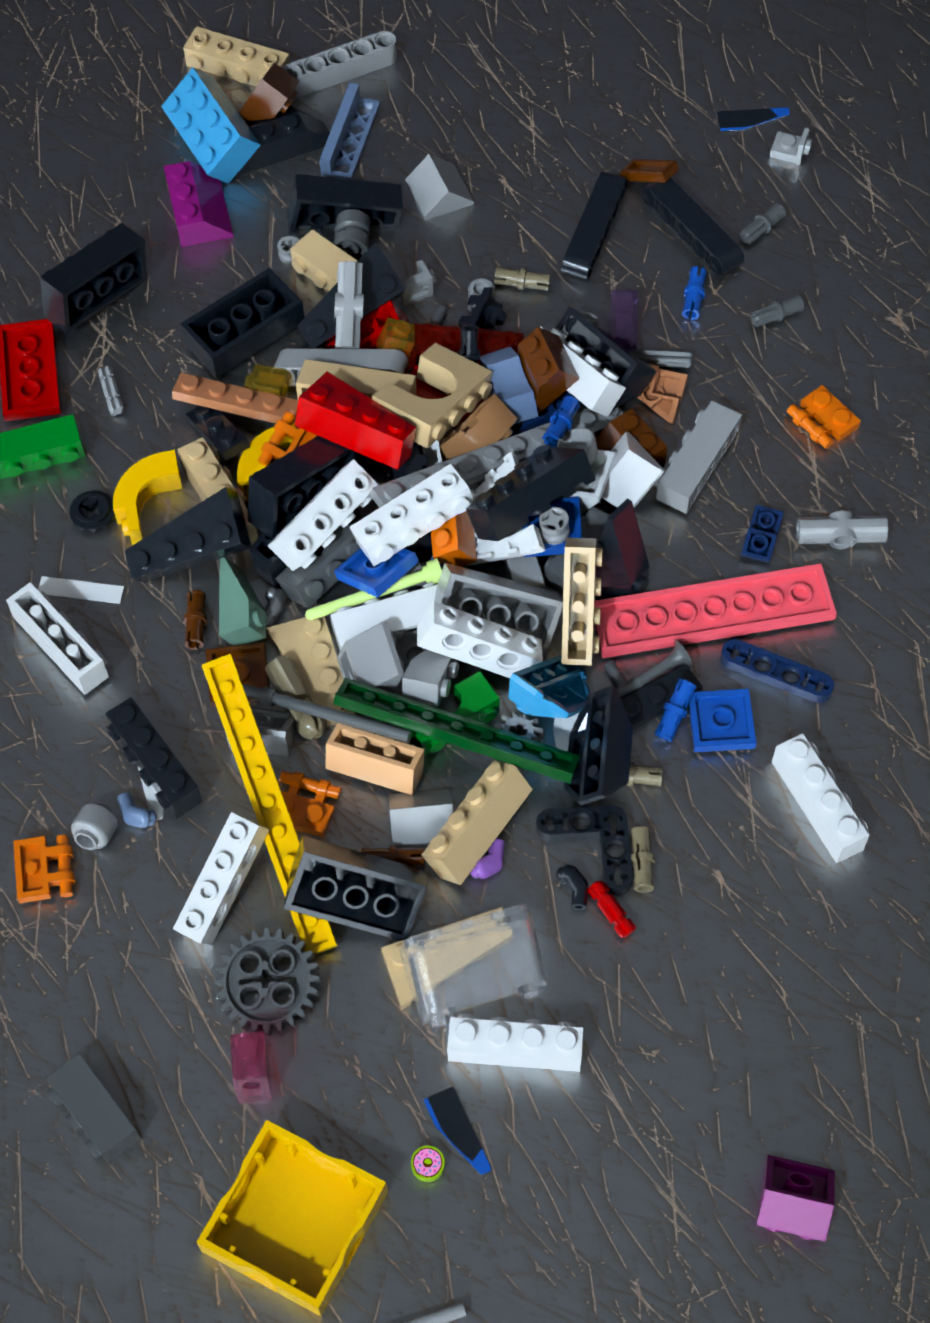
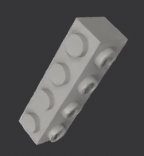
M714 401L710 402L706 410L701 409L696 417L695 427L693 430H687L682 439L681 449L679 451L675 450L672 453L668 462V469L655 482L654 486L657 487L656 500L687 514L738 434L742 414Z

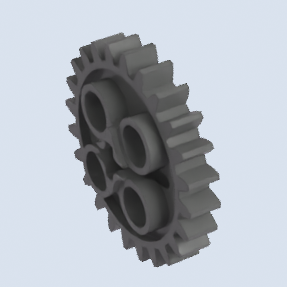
M265 928L263 937H260L255 930H252V940L249 941L241 935L240 942L242 945L238 948L230 944L229 947L233 954L231 956L221 955V958L227 963L226 967H216V971L223 975V978L215 980L214 984L223 988V990L215 995L219 1000H227L220 1008L224 1012L232 1010L228 1017L232 1022L241 1018L239 1027L243 1030L251 1023V1032L256 1035L261 1026L268 1036L271 1035L273 1026H276L281 1034L284 1033V1023L286 1022L295 1028L296 1022L294 1017L298 1015L306 1019L307 1016L303 1008L305 1006L314 1008L315 1005L309 998L310 996L320 995V992L312 987L313 984L321 982L319 976L312 975L320 967L317 963H308L314 958V953L312 951L303 953L307 946L304 941L294 945L296 936L293 933L284 939L282 929H278L275 936H272L270 929ZM285 957L291 958L292 963L288 970L283 972L277 971L276 966L280 959ZM258 959L259 967L252 973H246L244 967L247 961ZM267 975H270L274 980H276L269 982V988H266L260 982L247 983L244 985L239 984L240 980L246 979L251 981H266ZM291 978L297 979L295 983L278 982L279 980ZM285 989L291 990L292 996L290 1001L283 1005L277 1004L276 998L279 992ZM250 991H258V1001L251 1006L245 1005L244 999L246 994Z

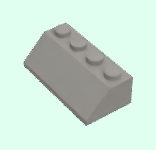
M444 563L435 592L436 602L542 639V655L546 658L563 608V600L557 592Z

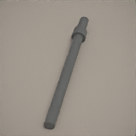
M242 683L247 697L259 700L260 704L266 706H281L407 743L412 738V731L280 694L277 689L267 686L262 689Z

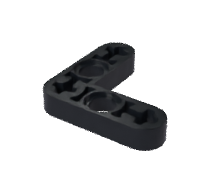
M613 805L553 808L539 813L536 820V831L544 840L558 841L599 838L603 882L609 888V893L621 896L629 892L632 886L633 872L627 815L622 808ZM580 816L585 817L590 821V826L587 829L579 830L574 827L573 820ZM609 816H615V820L618 821L616 834L611 835L610 822H607ZM564 818H568V822H567V828H568V830H564V824H563V819H564ZM550 819L553 821V824H555L554 830H548L546 820ZM615 843L621 845L625 852L619 857H612L607 853L606 849L609 845ZM614 866H620V877L625 879L622 885H616L615 880H613L615 874Z

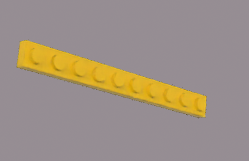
M231 654L202 664V668L258 824L270 829L265 838V843L284 896H286L292 864L300 840L234 659ZM290 911L300 941H304L307 945L304 952L312 951L314 955L338 946L329 921Z

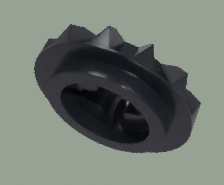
M98 490L86 491L78 495L71 503L69 509L73 524L77 525L82 531L87 529L94 533L96 529L101 527L106 529L107 524L110 521H114L112 497ZM97 508L99 514H93L89 517L88 510L93 511Z

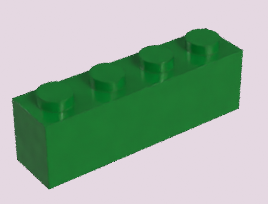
M73 414L0 433V479L16 477L22 473L43 470L49 466L73 462L85 457Z

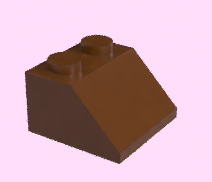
M274 62L239 111L240 116L244 121L274 119L279 111L284 114L299 93L295 88L300 81Z
M537 327L518 344L517 354L519 355L525 377L534 392L537 411L540 413L580 378L558 335Z
M632 408L610 421L596 438L598 450L611 451L624 433L629 432L661 467L665 466L667 445Z

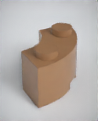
M493 394L478 404L461 423L446 434L439 444L441 456L447 461L508 438L513 433L511 427L516 422L517 417L496 394Z

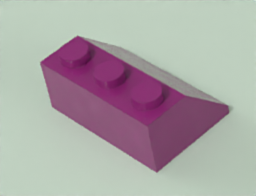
M191 161L164 166L181 247L234 237L221 181L208 176L202 166Z

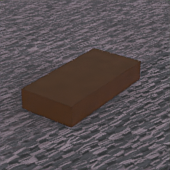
M633 159L621 170L620 175L628 178V181L665 183L679 170V166L675 160Z

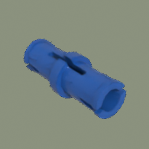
M694 266L690 269L688 285L684 290V297L686 299L682 316L688 319L689 312L692 310L691 320L699 318L701 301L704 300L706 293L704 284L707 270L701 267L700 275L698 276L699 266Z
M564 397L559 409L552 414L550 425L542 437L546 445L557 447L558 440L562 439L564 434L571 429L573 417L580 408V404H577L579 401L575 397Z
M678 679L669 702L664 704L663 709L665 711L654 732L655 736L669 742L673 741L682 718L687 716L688 712L686 709L697 688L696 685L686 680Z

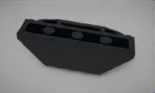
M291 105L284 114L279 111L274 119L245 121L261 146L236 175L239 176L325 147L330 132L323 121Z
M609 686L587 695L586 705L579 713L569 735L568 752L579 755L580 758L571 783L565 782L564 788L580 805L606 798L629 783L633 727L618 691L614 686Z

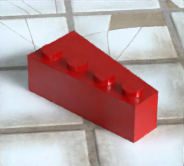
M328 371L303 392L298 399L295 426L397 470L411 457L416 427Z

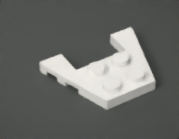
M513 452L508 453L503 458L505 462L496 470L491 469L485 475L486 480L475 491L473 489L470 490L474 501L479 494L487 492L492 488L496 480L514 470V466L519 463L517 455ZM532 524L513 535H508L499 542L478 539L474 530L477 562L465 566L545 551L539 528Z

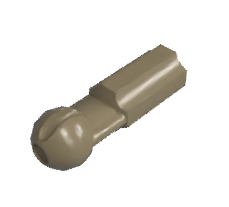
M284 655L276 657L273 661L267 663L265 671L275 689L278 690V693L312 702L309 698L310 694L290 658ZM289 709L296 721L297 731L303 738L308 740L318 739L325 732V719Z

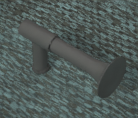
M674 640L675 647L666 658L629 680L623 675L614 660L608 661L603 666V669L609 673L618 685L616 689L620 698L623 699L675 666L687 664L689 667H692V660L682 644Z

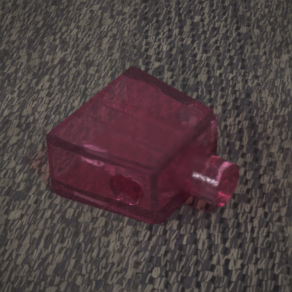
M258 1031L230 1035L233 1083L239 1104L271 1101L269 1044L265 1032ZM255 1081L259 1083L255 1086L245 1085L246 1082Z

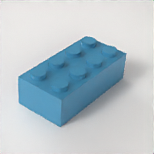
M191 68L161 106L206 174L229 184L261 146L215 78L196 68Z

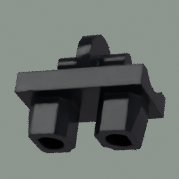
M484 287L481 295H470L467 308L472 316H461L458 322L459 328L469 324L479 327L478 343H484L489 330L495 326H502L507 319V314L502 310L503 305L498 303L492 296V287Z

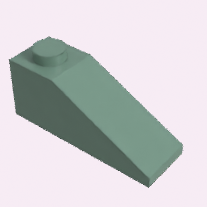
M220 558L219 636L233 646L249 644L266 638V625L268 622L266 611L241 568L227 558Z

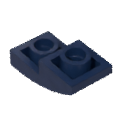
M755 505L741 556L770 563L783 519V511Z

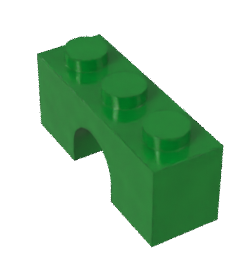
M480 671L454 685V699L459 708L452 712L453 714L480 723H488L500 712V698ZM412 731L411 741L416 747L425 749L424 755L429 752H438L447 743Z

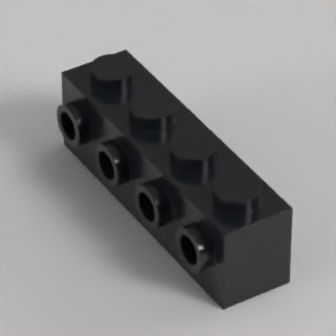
M132 697L105 713L109 723L105 728L114 742L119 740L123 745L122 752L130 764L136 763L140 768L138 773L146 786L152 785L157 792L155 797L164 810L169 808L177 819L203 802L197 784Z

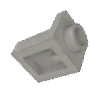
M804 128L802 137L778 131L771 148L770 157L800 164L803 155H809L812 139H808L810 128Z
M423 260L417 261L418 274L400 280L406 288L404 295L399 297L403 306L434 295L433 284L436 283V278L433 270L427 268Z

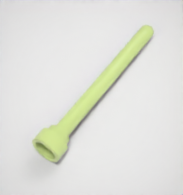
M438 559L427 561V565L422 566L420 571L402 576L379 597L424 581L427 584L431 582L437 584L442 572ZM359 591L310 608L306 611L305 616L308 620H315L335 613L336 610L342 607H352L377 597L364 591Z

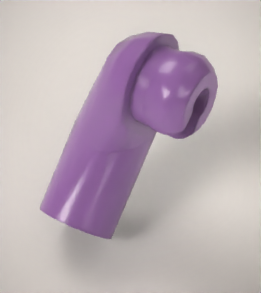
M495 839L489 847L488 855L477 861L476 866L470 872L473 878L485 879L502 869L505 842Z

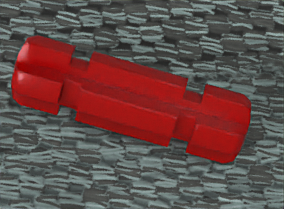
M596 881L588 888V893L593 900H598L597 906L610 924H615L614 929L621 938L628 937L636 930L635 924L630 918H626L627 913L614 895H609L610 890L603 881Z

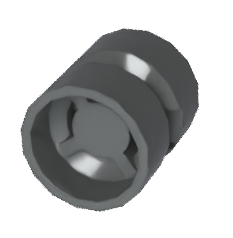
M348 209L339 213L336 219L334 245L357 261L368 250L371 228L370 217L363 211Z

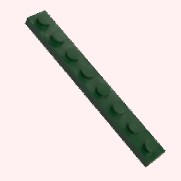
M344 678L335 694L333 704L349 711H355L373 717L376 720L403 727L436 740L492 757L495 760H501L522 767L525 770L549 776L555 780L571 783L580 758L579 755L348 678Z

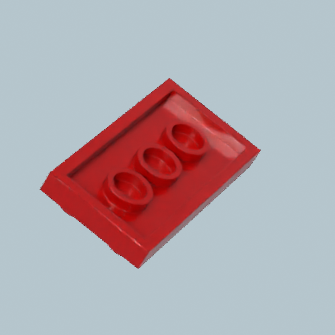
M48 319L0 325V380L2 410L5 422L61 414L54 324Z

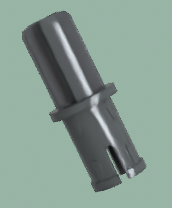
M775 203L763 214L756 215L754 221L740 232L742 241L751 244L764 233L768 234L772 230V226L785 218V208L781 204Z
M798 294L782 301L774 300L770 305L753 311L750 320L755 327L773 321L781 322L784 320V317L803 311L804 302Z

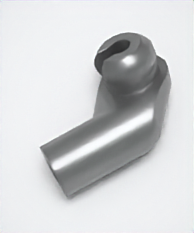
M275 586L270 587L265 593V598L270 601L265 608L268 620L267 627L273 625L281 613L286 600L285 592Z

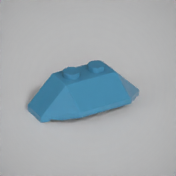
M562 655L512 673L508 698L524 714L566 719L580 713L586 705L585 700L590 693V688L586 682V671L578 665L561 664Z

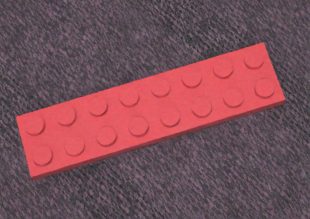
M814 564L595 600V607H601L600 625H594L596 636H600L599 648L601 657L608 658L674 647V640L679 641L682 645L831 621L836 619L837 613L822 564Z

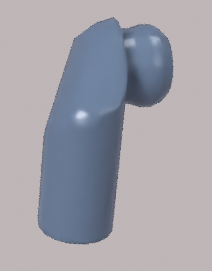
M123 793L117 797L122 817L127 825L146 828L156 823L157 816L155 811L135 806L131 793Z

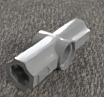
M356 261L338 263L337 292H335L334 318H336L335 348L359 349L360 320L363 319L364 294H362L363 263Z
M843 510L833 512L828 517L797 518L796 538L798 544L830 543L836 549H847L856 543L887 542L888 520L885 516H853L851 512Z

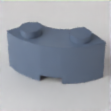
M507 347L480 356L481 366L493 371L490 382L492 384L490 395L496 394L517 417L514 424L538 417L534 392L525 377L519 355L511 347Z

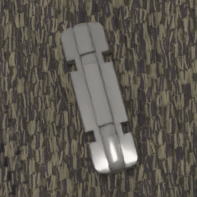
M110 366L101 367L98 370L109 412L112 416L123 414L124 406L113 369Z

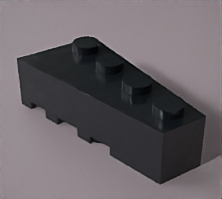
M375 242L357 261L358 263H363V318L391 300L393 302L401 297L406 291V288ZM338 283L297 325V331L309 349H320L336 338L334 308L335 292H337Z
M228 487L221 489L126 549L125 555L131 578L146 583L250 549L252 545L238 492Z

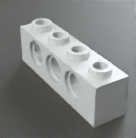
M433 601L417 623V646L508 678L514 672L543 662L542 639Z
M230 813L173 927L174 930L200 944H213L270 829L242 815Z

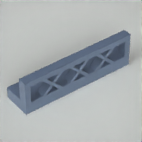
M350 82L348 84L320 157L321 177L353 180L380 109V101L360 97L359 84ZM359 106L370 108L371 112L361 116L358 113ZM361 125L364 131L353 135L350 129ZM354 144L357 149L346 154L343 148ZM344 163L349 166L348 173L335 171L336 167Z

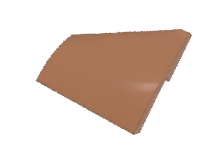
M648 364L657 372L642 394L637 398L666 422L674 425L689 377L687 374L663 370L658 365Z

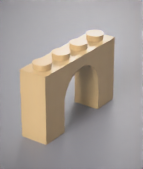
M434 343L420 355L417 379L441 390L448 395L447 397L440 399L421 398L388 382L372 395V400L415 426L414 442L428 448L436 440H441L445 432L452 426L455 427L466 413H471L476 404L482 399H487L492 390L490 382L493 371Z

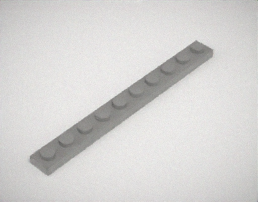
M617 407L611 411L608 417L589 408L579 411L573 417L571 429L564 434L562 440H568L571 431L575 428H587L593 431L596 438L607 424L622 415L623 411L620 407ZM550 423L373 487L371 497L380 508L449 464L455 468L468 486L485 480V475L491 469L496 470L505 462L503 458L508 453L513 452L517 455L519 462L530 457L537 447L546 445L542 437Z

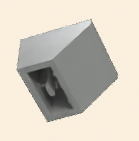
M387 622L380 623L345 641L337 657L343 679L348 678L393 694L405 673L404 663L399 659L396 650L395 636L391 634Z

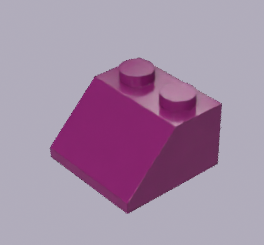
M768 1155L758 1205L757 1225L773 1232L783 1231L799 1235L806 1240L816 1239L826 1242L834 1209L835 1170Z

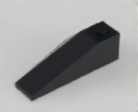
M570 306L556 326L557 329L567 335L565 339L567 342L571 340L584 348L583 354L585 356L589 354L602 363L600 368L603 370L607 368L619 376L617 381L625 386L626 389L613 409L640 396L657 372L639 356Z

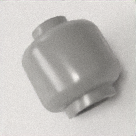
M90 803L83 806L72 823L71 832L75 842L81 848L86 850L101 849L109 843L117 829L118 821L112 809L106 804Z

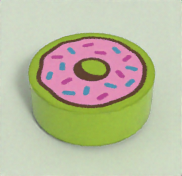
M433 1146L418 1148L411 1158V1169L414 1176L422 1182H433L439 1179L445 1169V1160L441 1151Z

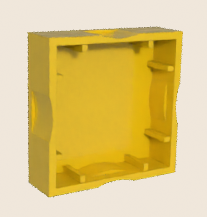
M266 1120L245 1156L234 1184L221 1198L196 1243L201 1252L322 1317L388 1194L387 1183L345 1160L322 1153L307 1140Z

